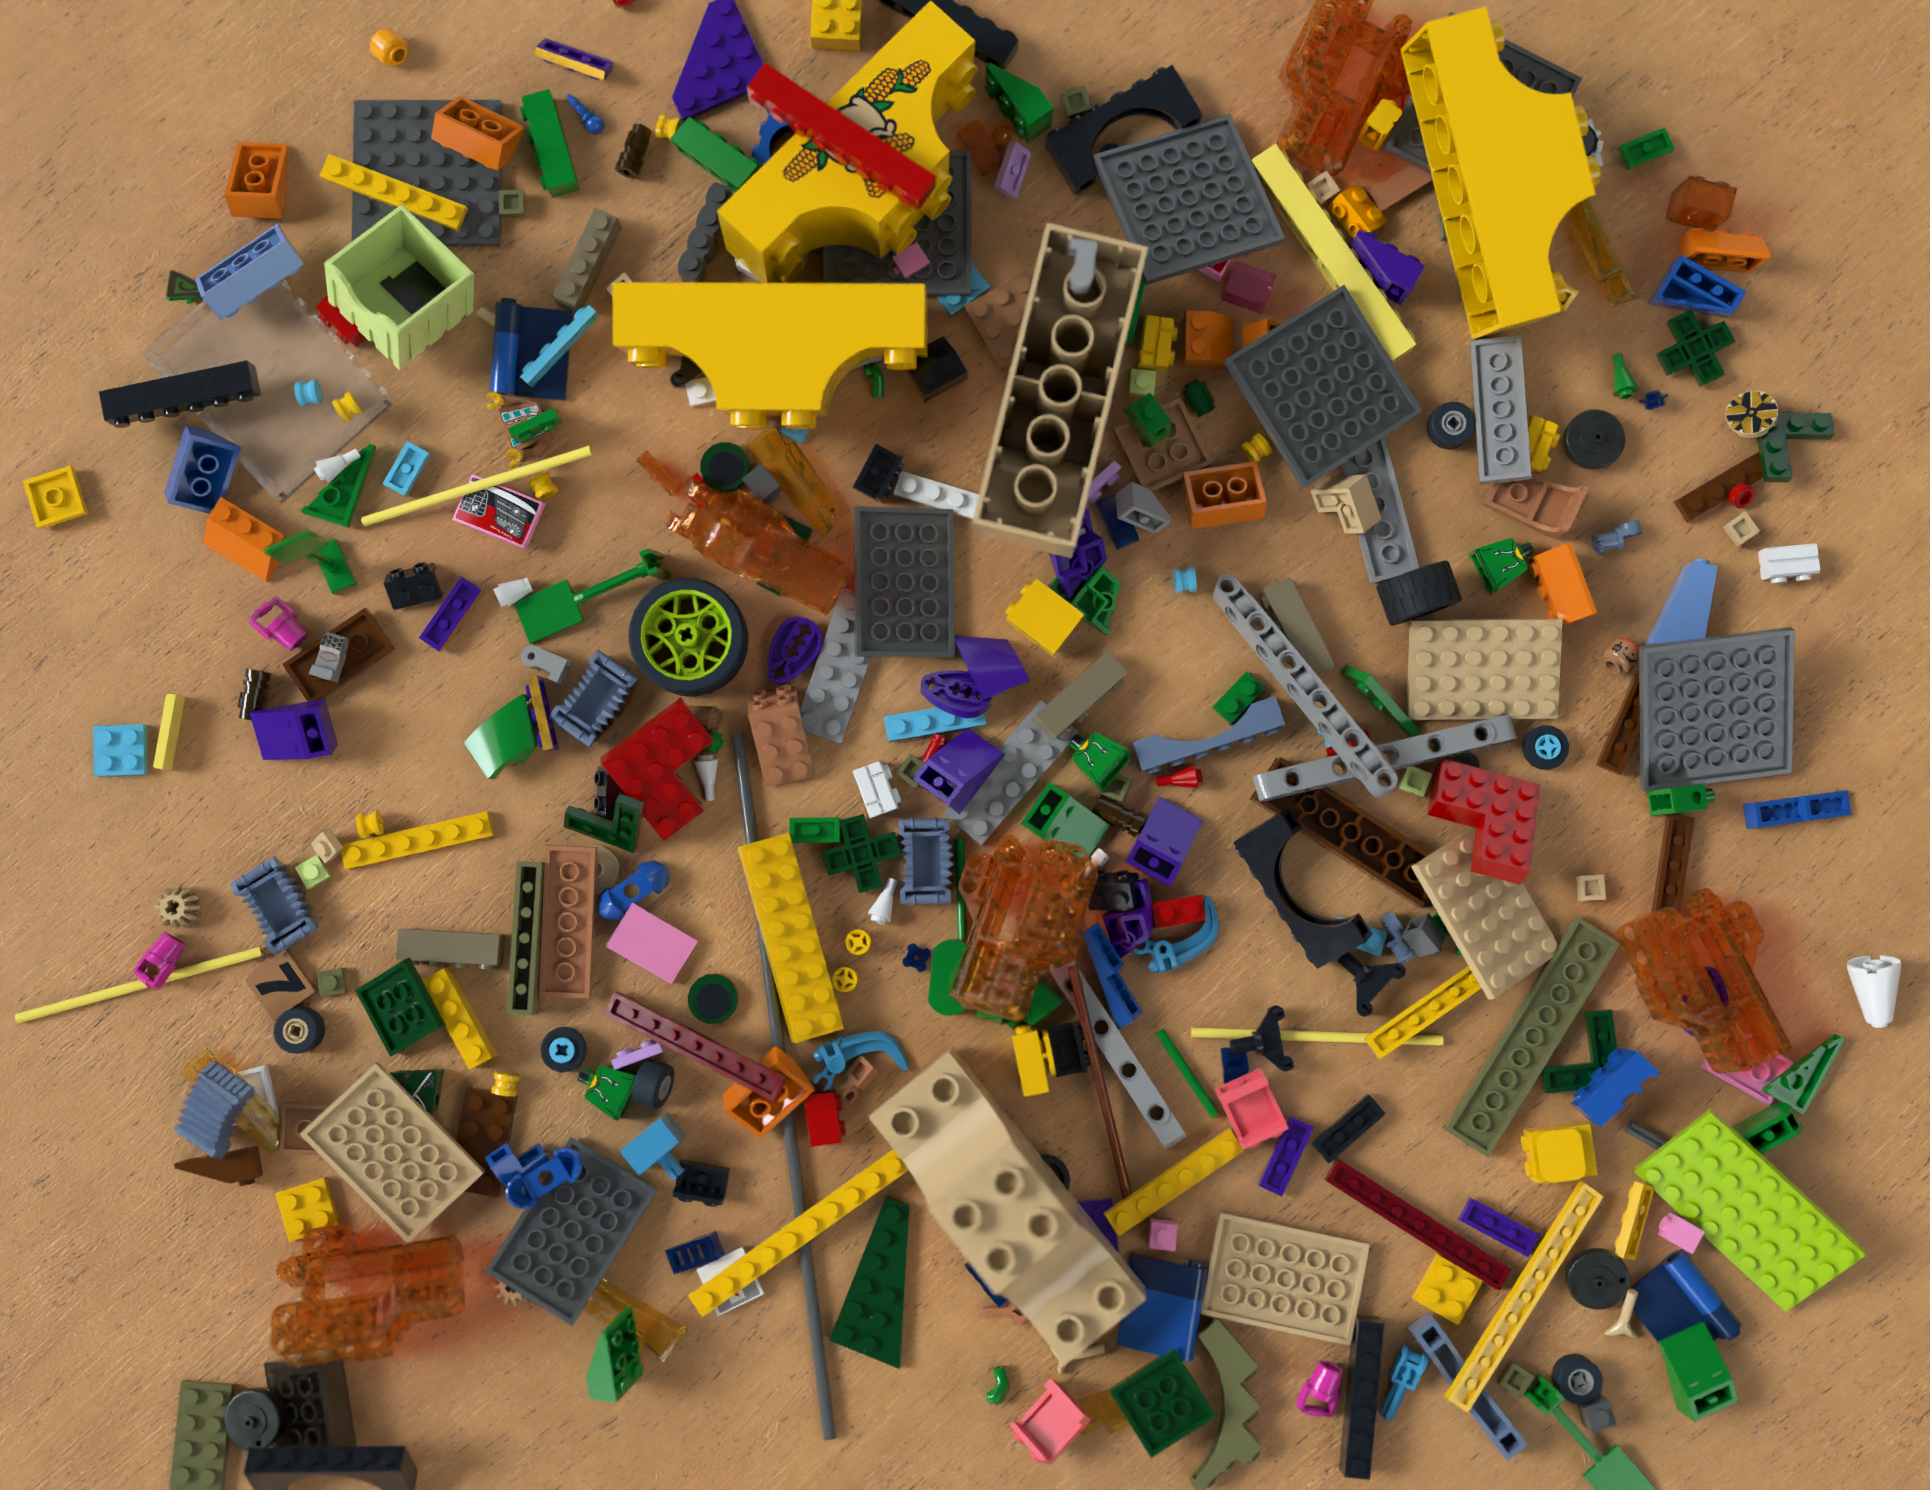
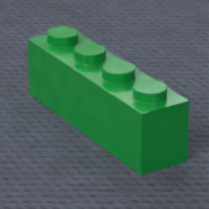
M550 89L522 96L523 106L520 107V112L524 122L528 121L530 129L526 130L530 144H534L536 148L533 157L537 168L541 167L543 175L539 176L543 190H548L552 197L580 190L555 99Z
M688 117L670 138L678 152L724 185L732 188L734 192H737L762 167L755 158L750 157L748 159L745 157L744 152L738 146L733 144L731 147L728 145L727 140L717 132L715 134L711 133L709 127L700 120L696 122Z

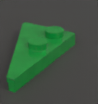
M369 443L366 448H362L358 452L361 457L344 468L327 487L322 488L317 493L318 496L308 506L302 508L301 513L349 528L377 447Z
M1348 665L1340 671L1363 695L1371 700L1370 704L1377 711L1384 712L1410 737H1415L1421 732L1370 674Z
M1833 1034L1765 1085L1761 1091L1780 1103L1790 1104L1794 1112L1804 1116L1845 1038Z

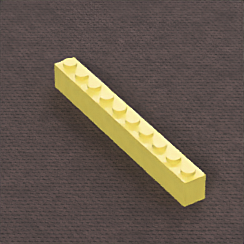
M1274 144L1253 158L1251 162L1266 195L1332 289L1335 291L1343 285L1346 286L1393 363L1410 352L1416 345L1414 334L1401 323V316L1398 311L1389 306L1386 294L1382 289L1375 286L1369 270L1363 269L1355 250L1349 249L1345 243V237L1341 230L1335 229L1330 222L1331 217L1324 208L1321 209L1316 202L1317 197L1315 193L1304 185L1301 173L1290 165L1287 153Z

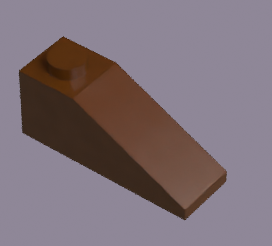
M258 1145L227 1151L220 1160L206 1155L174 1163L175 1169L228 1184L239 1182V1186L255 1183V1178L263 1176Z

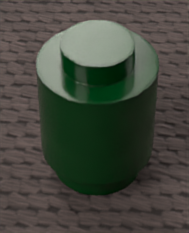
M1195 379L1184 386L1186 390L1182 393L1193 414L1196 413L1198 418L1216 408L1214 405L1215 400L1205 381L1199 382L1198 379Z

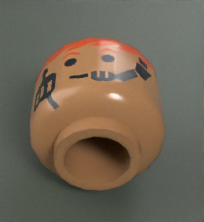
M1616 638L1603 653L1605 667L1614 674L1629 673L1639 662V644L1631 638Z

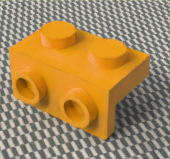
M1358 183L1341 192L1328 206V210L1352 239H1354L1359 230L1373 233L1388 221Z

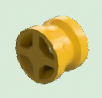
M661 113L656 125V137L660 139L666 137L670 140L682 125V119L678 117L672 119L667 114Z
M350 391L346 392L342 399L332 401L334 408L346 423L351 420L353 415H360L364 412Z
M1260 433L1255 434L1250 442H1244L1241 445L1243 452L1251 462L1257 461L1259 463L1261 457L1272 453L1270 445Z
M549 472L540 473L527 482L529 488L534 490V497L538 501H544L559 491L558 487L551 482L552 477Z
M379 810L372 811L368 815L364 813L356 815V825L361 838H368L370 834L382 835L384 833V823Z
M856 929L847 935L846 947L851 953L861 955L870 948L871 937L866 931Z
M841 967L834 972L832 982L838 991L849 992L856 987L858 975L851 967Z
M495 1072L494 1078L496 1082L492 1087L491 1093L502 1096H517L515 1087L516 1083L520 1080V1075L508 1072Z

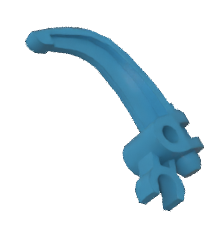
M1210 897L1203 899L1206 920H1204L1198 932L1175 944H1170L1164 940L1154 942L1146 939L1141 950H1132L1136 955L1150 954L1152 959L1148 964L1150 972L1161 974L1182 967L1184 963L1199 956L1212 946L1218 937L1219 921L1215 906Z
M869 1031L844 1038L841 1036L819 1046L818 1050L814 1052L815 1061H824L825 1068L821 1073L814 1076L813 1082L816 1084L821 1077H825L827 1084L823 1090L827 1091L831 1088L835 1075L844 1070L845 1061L860 1054L877 1050L889 1054L901 1070H908L909 1064L897 1040L887 1032Z

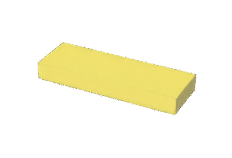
M173 694L166 695L153 764L154 768L172 771L185 697Z

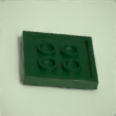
M410 957L402 960L355 990L390 1057L446 1025Z
M1174 1347L1109 1388L1111 1395L1150 1458H1153L1216 1417L1215 1412Z

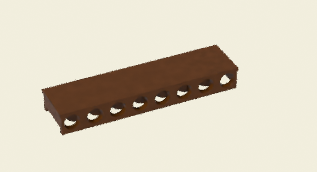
M1276 757L1267 772L1290 767L1293 764L1282 757ZM1286 776L1287 783L1295 786V779L1292 776ZM1329 787L1265 802H1259L1256 790L1252 794L1250 800L1273 815L1289 807L1302 827L1299 832L1417 908L1424 906L1428 895L1411 868L1412 865L1431 854L1424 848Z

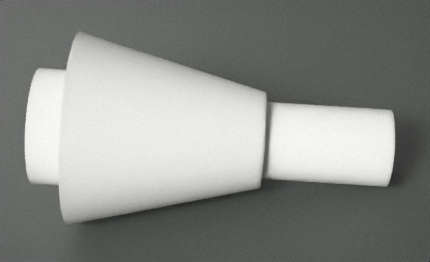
M355 448L342 456L338 455L315 461L317 467L314 470L321 481L326 479L330 483L347 467V464L361 456Z
M713 754L698 755V760H695L694 764L701 783L704 785L705 801L715 800L714 784L718 758H713Z
M888 878L883 893L880 894L867 913L871 916V921L880 925H885V922H891L893 893L898 882L897 880Z

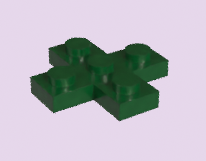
M1690 309L1666 322L1676 341V344L1656 354L1666 376L1689 366L1699 387H1702L1725 375L1714 354L1735 343L1725 320L1702 331L1693 311Z
M864 814L840 820L846 845L822 851L828 876L853 869L859 893L884 887L877 862L901 856L895 832L870 838Z

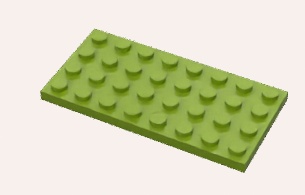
M1711 1108L1635 1167L1634 1172L1644 1182L1653 1186V1190L1690 1224L1704 1231L1703 1236L1785 1312L1866 1256V1250Z

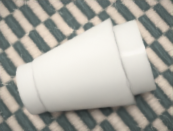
M527 577L498 584L499 587L493 589L501 607L506 605L509 607L533 591Z

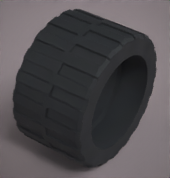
M1447 560L1406 572L1382 582L1376 587L1389 625L1391 626L1429 615L1462 600L1450 563Z

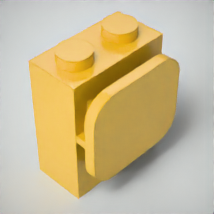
M1036 578L1033 583L1028 581L1022 588L1020 593L1023 596L1018 603L1013 601L1006 609L1005 613L1008 616L1005 621L1026 639L1053 657L1081 621L1084 614Z
M1030 1024L1017 1026L1015 1028L1016 1031L1011 1032L1023 1096L1049 1092L1045 1071L1048 1069L1051 1076H1056L1048 1032L1046 1029L1041 1030L1042 1037L1040 1040L1036 1028H1031Z
M1581 1121L1523 1129L1524 1136L1521 1137V1145L1523 1151L1527 1154L1525 1172L1527 1177H1530V1180L1536 1183H1557L1598 1175L1590 1124Z

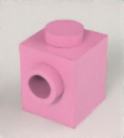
M917 242L909 246L901 254H896L892 257L896 265L893 271L896 275L899 273L903 274L905 279L912 276L914 272L916 273L925 268L930 263Z

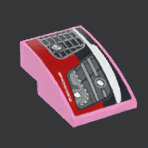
M472 474L468 483L484 478ZM496 485L462 496L452 520L526 550L546 504L502 485Z

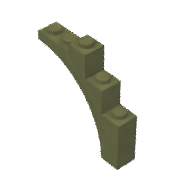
M1211 1317L1197 1332L1198 1337L1210 1352L1217 1368L1221 1385L1222 1408L1219 1427L1213 1444L1203 1462L1189 1476V1481L1195 1490H1207L1215 1482V1477L1220 1472H1227L1234 1465L1236 1458L1243 1466L1247 1462H1253L1260 1455L1259 1451L1262 1449L1259 1441L1243 1424L1245 1421H1252L1257 1416L1260 1405L1241 1383L1244 1380L1247 1382L1253 1378L1259 1366L1216 1317Z

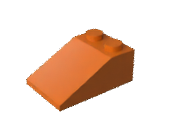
M237 143L225 191V198L232 217L282 219L286 202L288 144Z

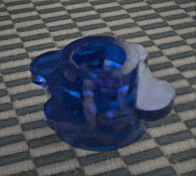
M1660 390L1644 394L1645 398L1639 400V403H1644L1646 410L1664 406L1666 404L1664 398L1668 397V393L1662 394Z
M914 943L909 944L907 956L902 961L905 967L911 966L916 968L918 972H923L926 969L925 963L927 958L931 956V951L928 948H919ZM915 955L919 956L918 960L914 959Z

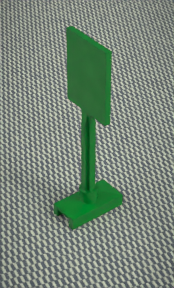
M307 529L263 549L266 555L284 564H288L301 557L318 564L331 593L334 595L346 587L357 585L336 539L327 542L326 539Z
M649 548L642 550L639 554L643 562L636 564V567L576 594H573L569 581L565 579L515 602L514 606L529 643L533 644L584 621L579 604L639 577L644 578L649 575L662 580L670 577V571L660 568L661 564L658 560L664 558L663 554Z
M1539 1373L1535 1376L1539 1383L1531 1391L1528 1392L1526 1390L1524 1396L1545 1416L1552 1413L1591 1457L1594 1464L1582 1475L1595 1490H1656L1617 1444L1602 1455L1561 1409L1560 1403L1565 1398Z

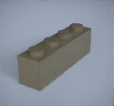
M596 207L594 208L552 295L559 305L574 312L584 307L622 228L617 217Z
M1291 577L1264 589L1260 593L1261 598H1259L1263 609L1270 612L1273 618L1272 621L1316 675L1334 667L1335 664Z
M1108 650L1043 707L1032 720L1051 741L1057 736L1063 739L1072 730L1069 726L1075 720L1081 723L1090 714L1087 710L1093 704L1096 707L1100 706L1108 698L1105 694L1111 688L1115 692L1125 683L1123 678L1128 671Z
M398 929L396 959L404 960L410 957L414 965H419L420 961H429V966L444 967L445 962L454 963L455 968H469L470 964H479V969L495 970V965L503 964L505 934Z

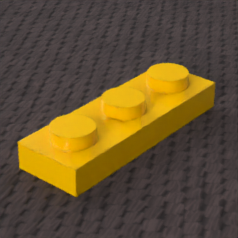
M1634 1181L1633 1186L1629 1190V1203L1621 1220L1623 1225L1620 1235L1615 1241V1254L1618 1257L1629 1260L1636 1259L1654 1193L1653 1186Z

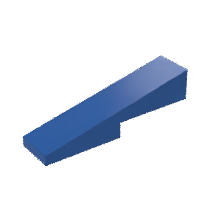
M1848 790L1743 804L1747 829L1851 815Z
M1097 922L1085 930L1083 936L1117 1029L1133 1022L1143 1011L1118 972L1124 966L1122 960Z

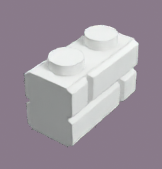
M1816 543L1765 548L1758 553L1759 564L1761 565V579L1771 580V584L1785 583L1787 578L1795 577L1796 582L1808 581L1812 579V575L1820 573Z
M878 761L853 771L870 819L898 809L897 803L901 802L897 788L891 789L889 779L893 777L888 764L883 766L882 762Z

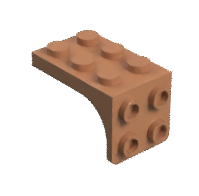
M1531 471L1532 479L1493 483L1483 503V506L1556 539L1561 535H1565L1568 530L1572 531L1575 528L1579 519L1576 516L1579 508L1585 506L1589 499V494H1587L1589 487L1582 485L1581 487L1574 488L1560 485Z
M782 685L772 691L758 690L753 692L752 695L748 696V717L765 785L771 786L814 777L815 772L801 717L797 687Z

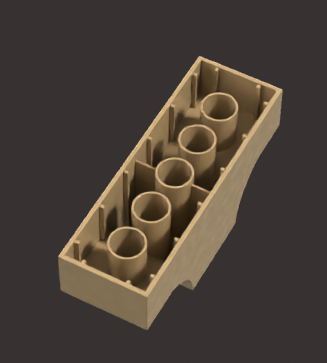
M1046 224L972 522L973 535L1072 558L1148 247L1055 224ZM1071 238L1097 241L1091 286L1088 291L1079 294L1072 291L1069 286V275L1075 266L1076 256L1069 255Z
M953 1046L871 1113L869 1119L900 1156L921 1188L928 1204V1210L993 1293L1006 1297L1029 1319L1064 1365L1146 1300L1144 1284L1072 1194L1065 1188L1060 1179L1041 1158L1040 1154Z

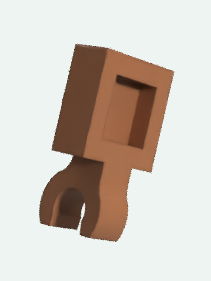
M860 1054L845 1073L848 1079L838 1088L837 1092L841 1097H846L849 1102H854L858 1097V1089L864 1091L878 1074L879 1070Z

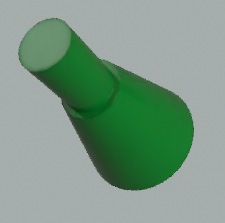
M1622 353L1614 354L1612 356L1615 366L1613 395L1620 399L1631 398L1639 388L1627 367H1625Z

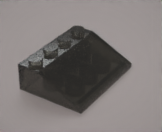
M342 1350L319 1352L264 1363L268 1390L279 1398L286 1416L285 1428L281 1437L276 1442L277 1447L357 1446Z

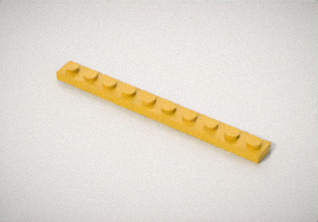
M894 1149L890 1150L691 1292L688 1297L702 1317L909 1169Z
M1579 1181L1444 1395L1445 1398L1468 1413L1603 1199L1604 1196L1586 1183Z

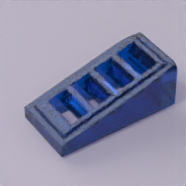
M716 1231L665 1250L673 1274L719 1260L724 1255V1250ZM697 1245H700L704 1257L700 1256ZM688 1248L690 1249V1252L692 1254L693 1261H691L690 1256L688 1254ZM679 1251L685 1263L683 1265H681L679 1257L677 1255V1252Z

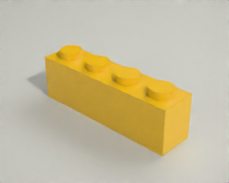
M443 968L423 979L422 981L446 1024L445 1026L468 1069H474L498 1056L452 968Z

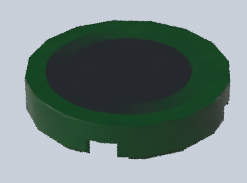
M720 442L712 445L704 452L700 463V471L704 481L711 488L723 492L739 489L744 484L742 478L750 470V463L746 453L739 446L731 442Z
M706 974L698 978L692 984L688 993V1006L692 1014L699 1021L707 1024H718L729 1019L738 1005V991L734 983L720 974Z

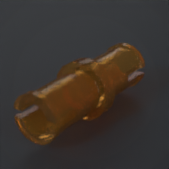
M648 450L639 456L637 463L651 475L650 479L653 482H658L670 497H673L680 491L682 485L668 473V468L665 465L662 466Z

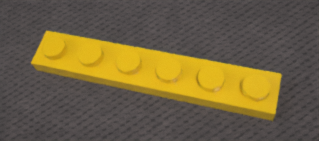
M328 154L319 175L322 180L397 208L402 204L412 214L456 231L460 230L468 211L465 205Z
M489 811L342 844L344 849L341 851L344 868L348 870L494 836Z
M1469 965L1364 1038L1378 1059H1382L1481 989Z
M1228 1128L1103 1214L1116 1234L1120 1236L1244 1150L1233 1132Z

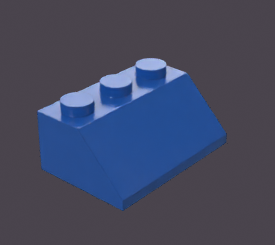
M185 425L164 491L168 504L210 514L220 497L225 498L241 447L211 431Z

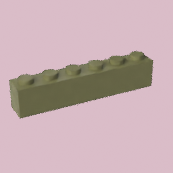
M517 861L507 1014L535 1015L539 1011L544 886L543 862Z

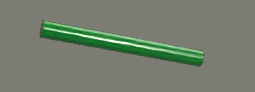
M955 839L958 939H968L965 839Z
M1162 1028L1155 1034L1210 1117H1216L1220 1112L1165 1029Z

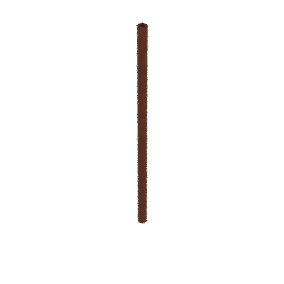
M1073 965L1067 968L1122 1197L1125 1199L1132 1194L1078 966Z

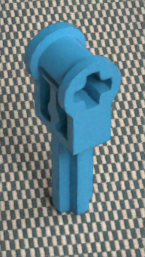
M1405 1344L1400 1346L1388 1374L1389 1379L1393 1382L1379 1411L1382 1417L1387 1420L1394 1419L1407 1388L1415 1390L1427 1366L1428 1355L1424 1353L1420 1355L1409 1350Z

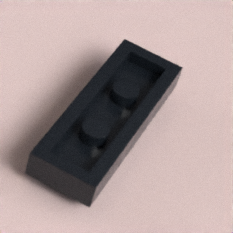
M1367 1093L1314 1139L1311 1144L1325 1161L1330 1163L1386 1113Z

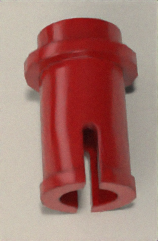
M934 733L933 737L929 738L931 742L921 760L926 762L946 745L948 739Z

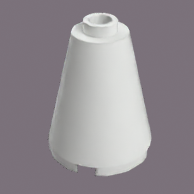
M1871 955L1848 960L1847 971L1865 1021L1876 1028L1888 1026V1023L1893 1021L1902 967L1900 959L1886 955H1880V960L1871 959Z

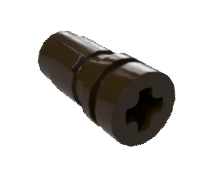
M636 123L633 125L632 130L629 131L624 144L625 149L620 153L615 166V170L619 174L631 179L638 178L641 171L640 168L643 165L642 158L646 153L652 134L648 127Z
M246 668L244 677L247 678L243 680L245 688L244 692H240L238 708H240L239 718L251 720L250 712L263 709L265 689L269 688L267 681H270L271 673Z
M1100 795L1092 810V813L1100 816L1106 823L1112 826L1117 825L1124 832L1125 830L1129 831L1128 834L1136 837L1146 818V815L1141 812L1137 814L1135 809L1131 808L1129 810L1124 805Z

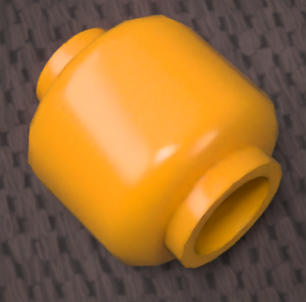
M384 28L372 36L370 42L371 53L387 66H395L401 64L406 59V41L394 31Z

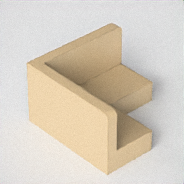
M1366 474L1327 477L1310 490L1318 512H1338L1345 534L1365 533L1381 520Z

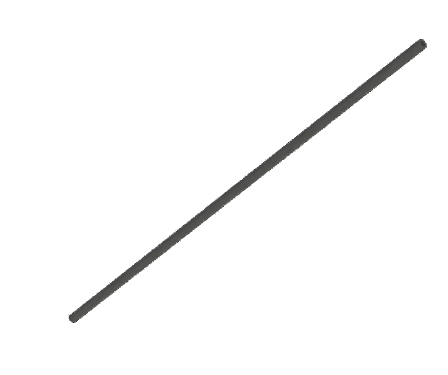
M744 732L732 734L745 841L746 844L757 842L758 836ZM755 913L772 1048L776 1045L786 1053L778 991ZM792 1110L782 1119L794 1216L796 1218L806 1211V1202L794 1111ZM808 1241L799 1248L823 1439L832 1440L836 1438L811 1241Z

